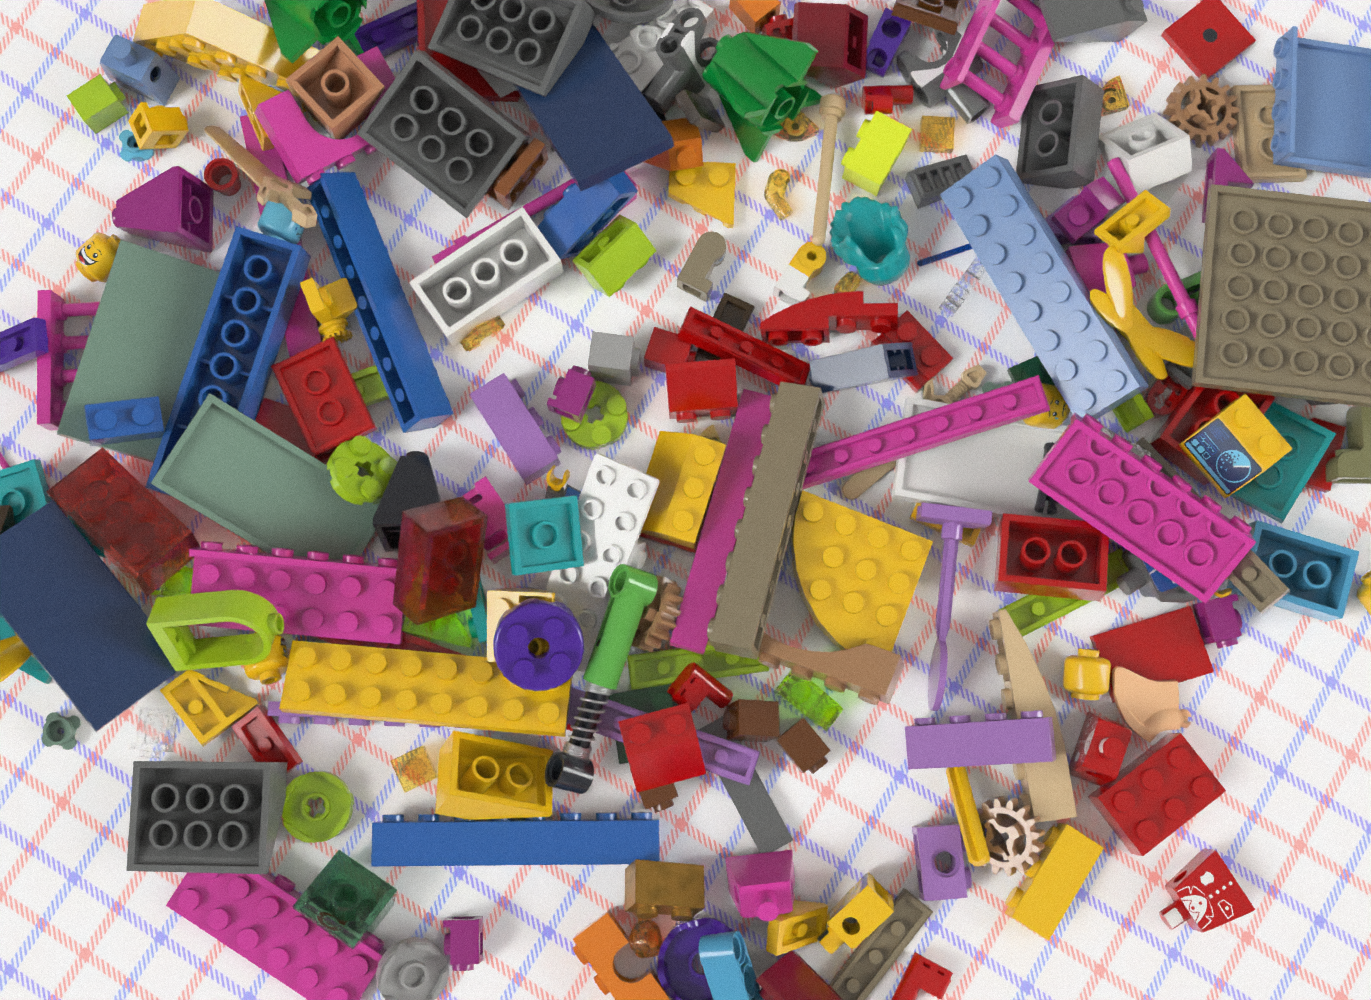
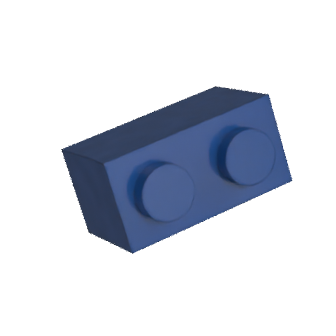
M159 396L84 405L90 446L163 437L164 427Z

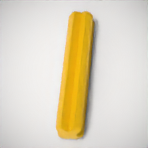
M948 767L946 769V776L968 860L973 866L987 864L990 861V855L966 768Z

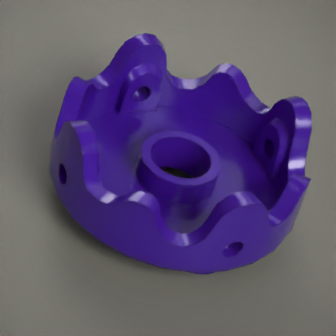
M536 598L524 600L513 608L506 610L498 620L493 639V652L497 667L511 683L532 691L553 689L568 681L577 671L584 653L583 632L572 611L562 602H549ZM540 637L547 640L549 643L548 651L542 655L531 653L528 645L532 639Z
M704 916L693 917L689 921H682L670 930L659 949L657 969L659 981L672 1000H713L705 973L697 972L693 968L692 959L699 953V941L703 935L732 932L735 930L718 919Z

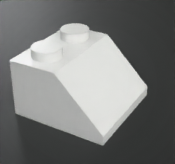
M1156 112L1099 135L1098 147L1106 163L1119 157L1138 194L1144 190L1149 191L1150 188L1162 183L1175 181L1180 176L1193 171L1190 135Z

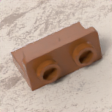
M536 137L533 138L530 144L528 142L518 150L513 162L506 170L500 173L494 186L486 195L510 210L549 160L546 144Z

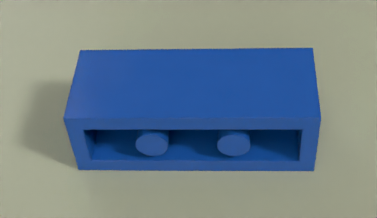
M624 171L583 191H580L576 183H573L563 191L562 195L564 197L559 203L551 206L544 212V219L537 227L560 260L575 257L636 195L638 190Z

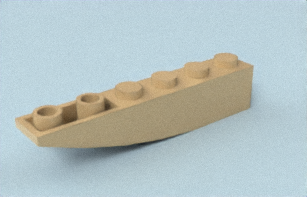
M1007 610L996 611L992 613L993 619L989 620V630L992 640H997L999 654H995V666L998 675H1003L1005 689H1001V701L1004 710H1009L1010 719H1021L1022 711L1042 710L1043 717H1052L1056 760L1053 762L1012 764L1015 779L1021 781L1023 793L1018 796L1019 808L1029 804L1031 808L1028 815L1030 817L1039 816L1041 819L1038 822L1077 817L1065 744L1047 687L1025 640Z

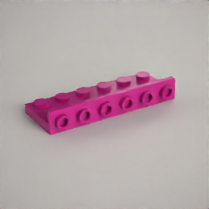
M1074 413L1070 418L1071 423L1028 478V482L1206 604L1256 543L1250 533L1252 527L1236 515L1229 519L1220 512L1222 506L1207 495H1204L1202 499L1190 492L1193 487L1178 475H1174L1171 479L1160 470L1163 466L1149 455L1145 454L1141 458L1130 451L1133 445L1123 437L1115 434L1111 438L1101 431L1103 425L1089 414H1085L1082 418Z
M201 541V547L189 549V556L194 557L191 594L225 590H243L255 593L268 600L276 608L277 612L283 616V634L392 644L402 643L409 566L399 565L400 559L378 558V563L364 562V556L343 554V559L338 560L329 559V553L321 551H307V557L293 555L294 549L272 548V553L258 552V546L238 544L236 545V550L223 549V543L213 541ZM236 622L195 624L196 626L254 631L250 627Z
M269 872L268 874L186 873L167 902V907L307 1000H360L375 977L378 963L386 952V949L383 948L385 943L380 938L368 932L366 935L361 934L353 928L355 923L351 919H349L350 921L345 929L361 939L362 943H359L326 919L323 920L324 924L330 928H336L341 934L331 933L327 929H323L315 919L317 913L301 902L305 900L323 914L330 915L338 921L341 918L323 909L326 904L318 897L309 893L304 896L294 889L296 884L281 874H277L275 877Z

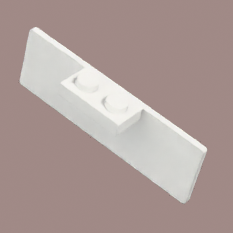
M602 454L594 456L578 499L584 566L552 571L545 589L546 591L555 592V602L564 603L572 611L581 626L584 638V653L582 662L577 670L583 673L586 670L611 597L608 591V584L612 572L620 564L641 569L646 560L647 553L644 552L647 541L640 539L639 535L660 482L659 479Z

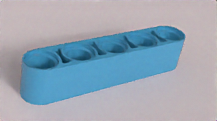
M739 931L703 935L699 941V957L713 1000H764L758 993L760 987L755 981L757 978L742 934Z

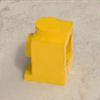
M140 102L128 120L140 150L177 148L189 131L187 119L182 114L180 107L157 105L149 108L147 102Z

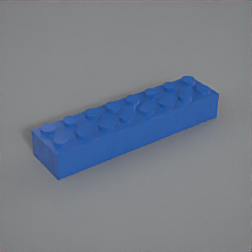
M236 226L145 488L169 495L152 485L151 482L209 393L255 421L272 373L271 366L275 364L301 288L300 282L304 280L311 259V255L302 246Z

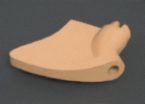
M1121 666L1113 668L1112 687L1115 703L1123 721L1135 734L1151 743L1160 732L1179 730L1180 727L1188 728L1191 725V722L1188 721V717H1192L1191 713L1187 709H1179L1178 681H1155L1144 678Z

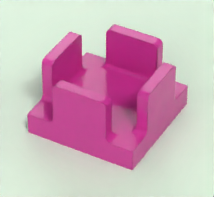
M485 476L474 483L475 488L456 499L453 504L461 513L462 519L475 539L482 544L486 551H490L508 539L505 504ZM506 541L487 554L494 564L510 554L509 542Z

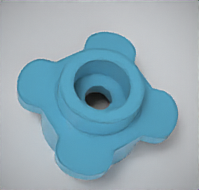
M123 130L120 133L119 139L122 142L120 157L124 161L130 162L134 160L142 162L152 158L154 154L153 149L140 150L139 147H134L136 139L133 132Z

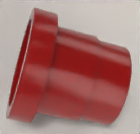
M216 158L205 167L204 179L211 189L220 192L224 196H233L239 192L241 188L239 171L231 160ZM232 175L228 183L219 185L222 177Z

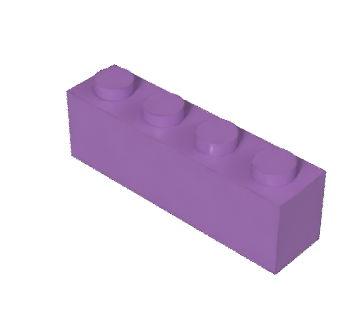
M1042 710L1022 711L1021 719H1007L1006 713L985 714V721L971 722V715L949 716L950 723L936 724L935 717L915 718L914 725L904 727L908 770L1053 762L1056 760L1052 717H1043Z

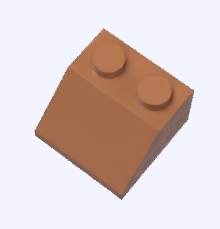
M336 37L286 79L291 94L333 139H343L365 120L385 89L384 85L339 37Z

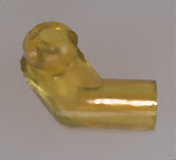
M782 168L776 169L769 175L763 193L766 202L780 221L786 219L794 211L784 198L788 183L790 182V174Z

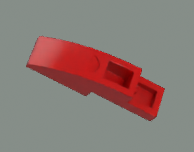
M864 291L841 292L811 298L791 305L760 323L761 338L763 342L777 347L785 346L788 343L818 346L822 343H830V331L833 330L844 334L853 333L856 330L887 333L890 330L898 329V303H864Z

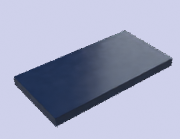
M593 23L583 46L546 97L513 84L580 191L588 189L674 147L671 134Z
M54 500L0 535V615L96 733L179 672L174 670L147 627L146 623L149 617Z

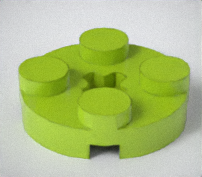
M595 381L596 388L587 407V410H593L594 407L600 408V414L604 416L601 421L595 420L593 424L589 423L587 414H584L581 423L561 416V424L568 438L576 445L585 449L595 450L600 449V447H606L609 444L612 445L621 438L628 424L625 399L615 387L602 381Z
M359 435L355 436L352 440L341 443L335 449L328 460L327 471L330 468L332 488L343 499L355 505H363L364 502L375 505L380 503L397 465V461L382 447L371 442L365 436ZM357 466L364 468L369 476H359L357 474L359 471Z
M320 771L302 774L294 778L286 787V799L282 812L283 824L286 830L300 841L307 843L328 841L342 833L349 824L353 813V794L341 778L330 772ZM322 798L324 800L325 812L312 816L310 814L312 807L308 805L311 799L316 801Z

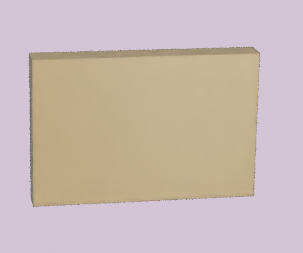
M1233 85L1229 89V96L1236 95L1237 100L1232 104V107L1240 108V112L1234 117L1237 124L1232 129L1235 162L1253 183L1303 182L1307 178L1306 169L1273 165V152L1271 151V140L1274 135V120L1271 113L1275 103V89L1273 85Z

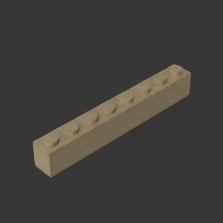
M780 382L778 392L772 394L770 400L771 418L769 424L763 426L761 433L763 447L761 454L756 455L753 461L752 474L754 479L752 487L748 486L744 494L743 504L746 509L743 519H738L735 527L736 545L734 551H730L726 559L725 568L728 574L725 584H721L717 591L716 603L719 605L715 618L712 617L707 628L709 642L718 652L756 660L758 658L825 405V400L819 387Z

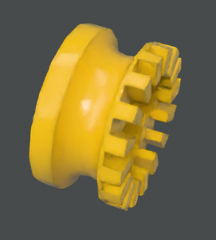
M333 319L319 326L318 331L320 335H324L322 342L331 337H334L337 343L340 341L341 344L351 339L353 334L351 330L346 329L348 326L347 319Z

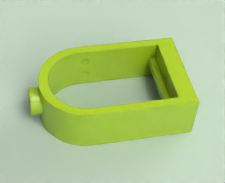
M243 590L157 597L146 623L175 671L258 663L269 655L275 635H281L284 631L283 616L277 612L276 608L265 598ZM236 622L250 627L257 633L196 639L188 625Z

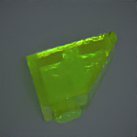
M424 586L423 592L412 591L402 631L475 649L476 642L472 639L454 604L449 599L443 597L445 591Z

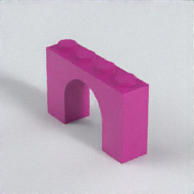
M378 46L357 56L385 87L366 116L364 123L395 80V76ZM289 89L258 104L254 112L297 184L307 181L308 185H312L321 178L320 174L325 173L324 171L334 166L341 170L356 161L355 155L363 151L367 155L378 151L358 134L347 139H331L319 134L310 126Z

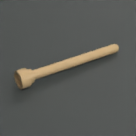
M837 94L822 96L819 106V114L824 121V131L812 242L816 246L823 245L826 239L837 124L845 116L846 99Z

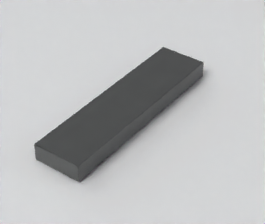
M723 716L698 729L699 731L727 740V730L723 728ZM731 741L742 745L740 741ZM756 769L754 770L750 785L719 776L760 853L773 852L793 841Z

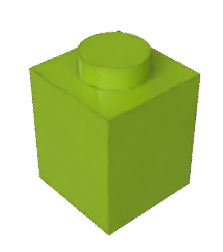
M101 74L66 95L82 120L95 134L129 113L122 103L123 100L127 99L115 81L109 84Z

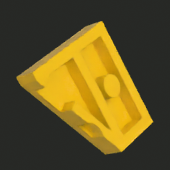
M703 162L701 167L669 171L668 197L681 204H688L694 211L704 216L707 214L721 221L723 226L733 229L736 163Z
M186 670L160 689L161 693L203 747L260 705L256 699L235 691L218 681L209 679L194 670Z

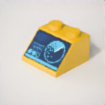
M1246 394L1231 402L1179 444L1224 499L1262 474L1293 449Z

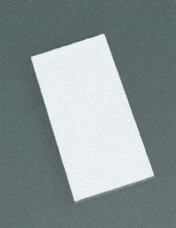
M907 396L904 401L902 419L948 404ZM1022 419L896 460L891 498L917 503L924 502L992 511L993 517L1001 518L1003 513L1085 521L1059 502L1057 504V513L1054 515H1047V500L1045 501L1043 514L1036 512L1034 507L1036 505L1038 488L1028 482V478L1043 460L1044 445L1050 442L1055 444L1068 426L1060 425L1055 429L1037 428L1025 424Z

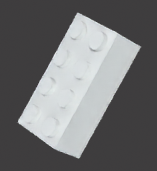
M521 207L409 283L449 343L454 347L469 333H475L478 327H484L489 320L497 318L564 273L558 255L525 209Z

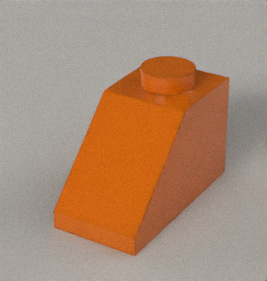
M686 117L661 121L671 134L674 147L644 161V163L668 171L703 166L702 140L698 127L691 125Z

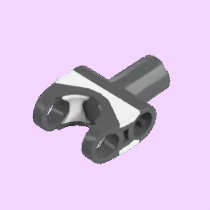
M687 8L681 11L657 41L656 52L663 66L647 87L643 96L652 109L658 113H667L676 99L675 96L685 89L698 94L707 84L702 78V73L717 53L716 45L718 40L712 37L702 39L707 26V20L703 12L698 8ZM699 18L693 26L684 27L687 20ZM715 47V51L711 56L701 57L705 49Z
M934 29L935 38L941 46L939 49L942 53V58L935 62H927L921 60L918 56L914 57L909 51L904 50L896 56L899 71L907 85H913V93L924 106L931 108L945 97L966 124L972 123L981 117L991 104L964 83L946 90L939 87L945 75L943 74V69L946 63L954 56L963 36L957 30L955 35H951ZM975 55L969 67V71L976 75L983 70V62L978 55Z

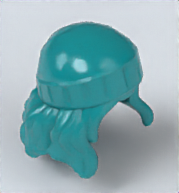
M865 196L854 197L850 203L843 202L841 210H836L833 221L830 223V241L836 255L843 259L846 264L855 266L858 274L865 281L875 286H884L899 280L909 267L910 253L905 243L908 236V225L902 218L898 207L890 206L888 202L881 204L877 200Z

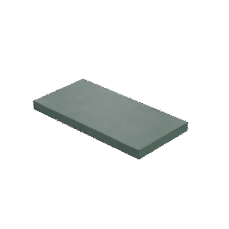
M120 240L57 430V435L89 444L84 405L159 396L165 431L220 272ZM162 437L98 445L96 447L154 463Z
M210 393L151 482L152 485L267 553H272V548L294 549L293 555L307 557V551L328 552L329 559L342 560L343 554L361 555L376 532L373 527V517L379 504L373 505V503L364 502L363 505H355L346 501L332 488L330 483L332 477L330 468L327 471V465Z

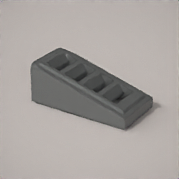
M967 154L907 172L905 182L917 209L943 200L940 194L952 186L949 184L945 171H950L954 183L960 180L956 167L962 166L965 175L973 171ZM938 174L943 186L942 188H938L933 176ZM927 179L931 191H926L922 180Z

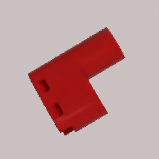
M913 85L862 86V106L865 115H873L876 111L882 114H892L893 105H912Z
M691 662L684 668L667 691L672 695V701L677 705L689 703L691 712L701 704L705 697L719 708L726 707L733 698V692L695 662Z
M914 952L891 1000H915L920 989L942 1000L951 982L953 973L923 955Z

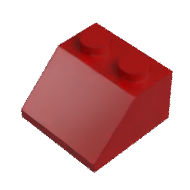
M735 358L665 364L669 419H676L677 423H692L697 421V417L710 416L711 420L718 421L730 419L731 414H736L738 401Z
M689 703L618 721L637 793L706 774Z

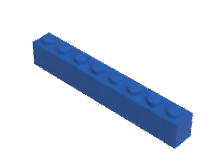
M321 173V178L307 188L312 193L311 200L309 199L317 213V221L340 278H346L357 302V308L354 311L401 429L403 433L436 428L454 413L356 173Z
M617 812L596 813V819H581V813H560V820H546V817L525 818V820H510V818L468 820L454 817V820L440 821L439 814H418V821H404V814H383L382 821L372 823L371 867L631 864L635 859L660 861V819H652V812H631V819H617Z

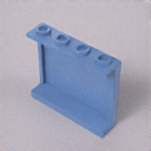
M1292 26L1277 39L1273 49V55L1276 58V72L1272 81L1273 88L1275 89V103L1271 113L1274 120V135L1271 140L1273 165L1371 178V49L1299 38L1298 26Z

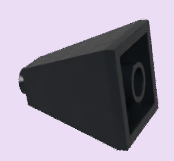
M410 451L406 456H400L374 514L373 527L385 552L454 549V541L428 455L422 451Z

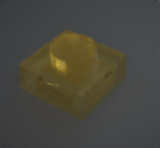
M922 115L920 119L919 152L952 154L954 150L955 117Z
M425 745L390 761L404 793L410 792L438 777Z

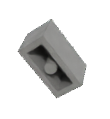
M592 331L587 364L589 371L592 373L591 377L595 378V381L631 386L632 377H639L641 366L640 348H635L634 337Z

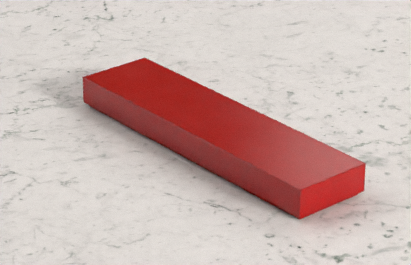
M691 306L686 312L677 335L678 338L722 359L735 358L737 366L778 386L780 382L805 385L810 372L809 363Z

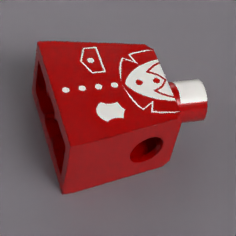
M1088 711L1069 763L1070 775L1097 786H1102L1115 780L1128 748L1132 730L1119 722Z
M1204 848L1166 883L1165 889L1172 898L1173 903L1159 911V915L1170 930L1187 921L1193 930L1203 933L1247 915L1256 909L1217 850Z

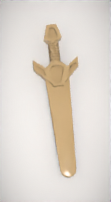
M209 125L204 128L205 133L259 187L256 200L262 206L268 201L282 203L293 213L292 221L304 228L316 226L317 213L314 207L309 204H302L297 199L311 200L312 193L306 187L275 175L220 127Z
M979 364L961 373V380L945 395H934L932 378L923 386L922 399L947 404L957 402L968 390H976L987 372ZM896 460L854 473L842 487L844 497L851 500L858 498L895 467Z

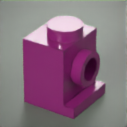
M573 365L571 369H568L565 377L560 376L553 391V395L557 396L556 400L548 398L546 403L549 411L581 423L596 388L595 378L591 377L592 373L582 367Z
M1237 594L1208 600L1206 604L1200 602L1192 605L1204 645L1216 642L1217 649L1239 644L1237 637L1242 636L1240 631L1242 628V618L1239 611L1234 609L1232 603L1239 600Z
M452 916L443 920V928L450 927V933H445L444 954L450 955L452 970H474V964H480L483 961V916Z

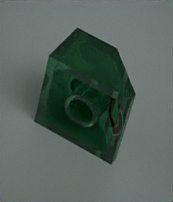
M338 850L296 901L293 909L353 950L375 931L392 909L398 890L344 852Z

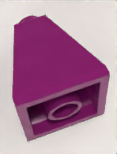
M173 166L117 199L116 208L112 210V222L116 228L130 235L197 251L212 252L214 190L182 167Z

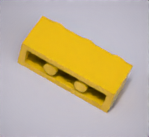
M1058 823L1056 827L1052 825L1048 829L1042 840L1045 848L1038 856L1040 859L1033 865L1029 864V869L1024 872L1026 878L1020 888L1015 886L1005 902V905L1008 906L1005 911L1006 915L1048 941L1104 847L1065 823Z

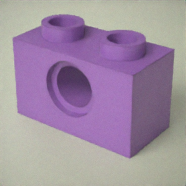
M959 824L912 826L919 898L923 901L968 898L967 889L972 888L970 868L964 867L963 852H966ZM946 851L951 857V865L945 871H938L935 867V857L940 852Z

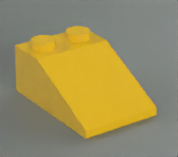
M453 730L439 750L435 814L468 820L550 817L552 815L553 787H549L545 782V768L553 754V750Z

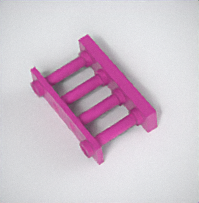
M980 0L954 56L946 63L943 69V74L945 75L939 86L946 90L964 83L994 104L995 112L990 122L1000 129L1019 122L1055 44L1051 38L1041 8L1030 0H1006L1033 20L1034 27L1029 37L995 13L1001 0ZM989 26L1020 48L1021 56L1016 65L982 42ZM975 55H978L1007 76L1008 84L1003 93L969 71Z
M37 290V318L46 320L49 353L37 357V424L49 431L58 430L66 406L64 387L67 383L74 382L78 370L66 369L64 367V353H67V350L85 349L89 335L66 336L64 334V321L68 317L96 316L100 302L66 303L62 297L52 290Z

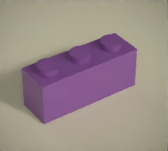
M502 373L469 394L526 486L548 473L553 465L557 467L561 464L557 456L562 452L552 435L545 437L539 426L543 425L544 422L534 407L526 408L521 400L526 394L516 378L509 381L505 373Z

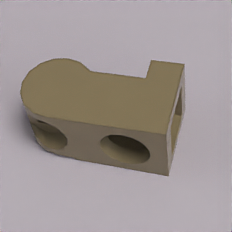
M714 231L702 234L677 277V288L707 302L713 290V282L708 279L714 267L720 265L726 255V241L721 234Z

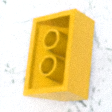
M669 431L659 432L646 474L659 479L660 482L641 533L694 549L723 461L726 444L695 434Z

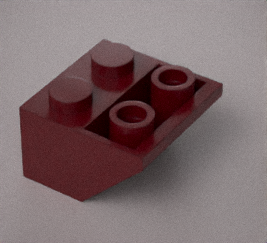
M795 3L792 40L808 42L818 50L806 75L834 88L865 79L868 15L847 4Z
M793 950L785 954L755 980L762 987L758 993L764 1000H843Z

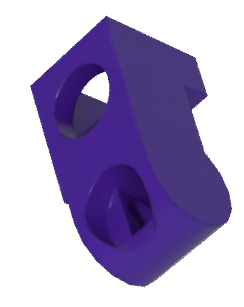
M885 8L873 32L866 55V71L881 78H884L912 24L911 21L891 15L892 10Z

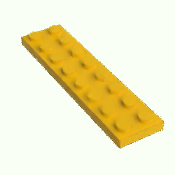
M292 640L279 709L285 713L566 737L573 676L556 688L545 691H532L511 683L503 676L496 662H487V657Z

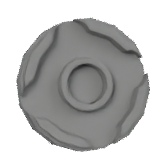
M410 937L400 940L386 950L378 963L375 974L377 988L385 1000H436L446 987L449 976V966L446 957L440 947L427 938Z

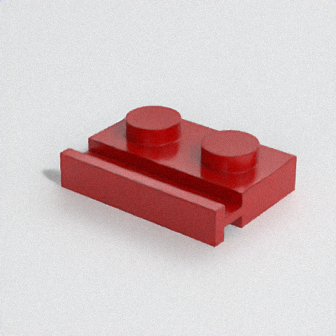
M908 310L898 317L897 330L881 333L870 344L875 346L886 343L912 342L918 375L903 378V380L915 393L954 359Z

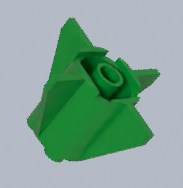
M264 0L281 54L292 64L316 41L327 46L326 43L333 41L336 37H339L356 56L364 53L354 33L363 21L359 14L361 7L366 9L367 0Z
M742 32L733 37L727 34L718 41L716 45L717 53L711 63L704 69L702 78L718 93L744 154L753 163H756L772 135L784 129L780 124L787 117L793 121L803 107L820 104L822 96L816 90L807 86L808 82L804 79L818 50L808 42L758 33Z

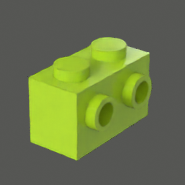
M619 214L572 261L594 289L610 298L624 287L625 282L637 270L643 268L648 263L649 258L657 250L636 222Z

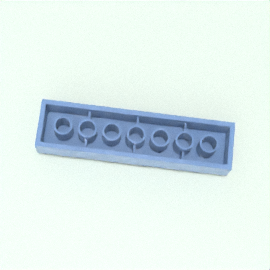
M997 154L993 155L940 194L1073 414L1076 413L1082 418L1085 414H1089L1097 420L1149 387L1112 326L1104 321L1095 311L1090 301L1089 289L1008 159Z

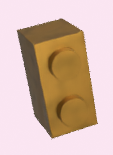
M635 859L625 868V912H634L636 917L643 919L656 918L660 914L671 915V920L689 921L705 909L704 865Z

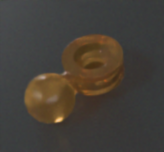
M638 918V922L633 925L629 934L630 948L641 959L658 956L663 942L658 924L652 918Z

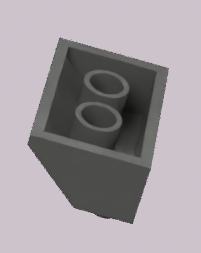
M1079 75L1035 85L1022 114L1016 173L1023 184L1069 189L1086 186L1094 181L1104 90L1086 76Z

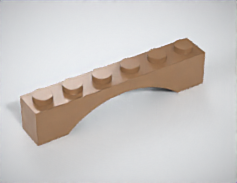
M765 632L758 654V661L763 665L778 669L779 665L790 668L794 676L803 680L811 681L812 677L823 680L827 688L836 692L844 693L845 689L859 693V699L873 705H878L879 701L890 704L904 668L901 655L870 644L832 652L807 651L788 646L770 637ZM708 638L707 645H711V646H712V644L709 642V638Z

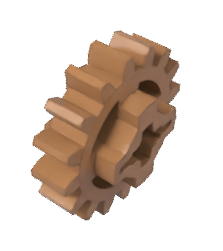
M1202 74L1197 82L1192 75L1186 79L1184 84L1179 82L1174 87L1173 92L1166 98L1165 101L1168 105L1163 110V114L1171 116L1168 119L1170 123L1190 135V141L1195 140L1197 148H1201L1205 141H1207L1210 147L1214 146L1219 139L1223 141L1230 133L1229 130H1232L1237 124L1234 117L1240 112V108L1232 107V104L1237 100V96L1227 95L1230 86L1227 84L1222 88L1219 87L1218 77H1215L1212 82H1207L1206 74ZM1186 97L1184 102L1185 108L1181 110L1182 100ZM1221 113V120L1219 125L1217 126L1216 123L1219 120L1217 114Z
M655 575L658 580L656 595L651 604L644 607L631 645L643 651L653 652L654 648L660 649L662 639L668 641L669 630L675 629L676 617L681 614V611L677 610V608L683 601V598L678 596L682 589L677 586L676 581L664 576Z
M1004 796L994 799V803L990 799L981 804L982 809L977 808L990 855V861L987 864L981 865V867L983 868L989 863L992 864V872L995 875L1004 868L1007 877L1015 874L1016 870L1020 873L1025 872L1029 869V864L1033 865L1040 859L1035 852H1040L1045 848L1043 843L1037 841L1038 838L1045 834V830L1036 829L1035 826L1041 818L1039 816L1030 817L1028 813L1031 806L1027 804L1023 808H1019L1018 798L1015 797L1009 800L1007 804ZM1006 832L1009 838L1004 839L1002 833ZM1025 835H1026V846H1025V844H1024V842H1023Z

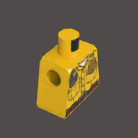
M867 872L828 912L827 924L829 927L817 937V940L830 954H833L844 942L851 949H854L894 912L893 896ZM848 917L855 918L857 922L849 923L845 919Z

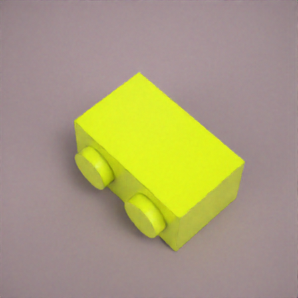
M876 111L871 121L867 119L863 121L856 137L860 138L856 148L849 147L841 161V165L845 167L842 179L877 197L904 149L912 129Z

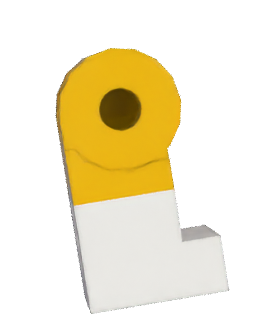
M813 242L803 244L774 285L772 295L789 306L808 300L810 292L805 288L810 280L817 277L824 268L826 261L824 247L822 245L816 246Z

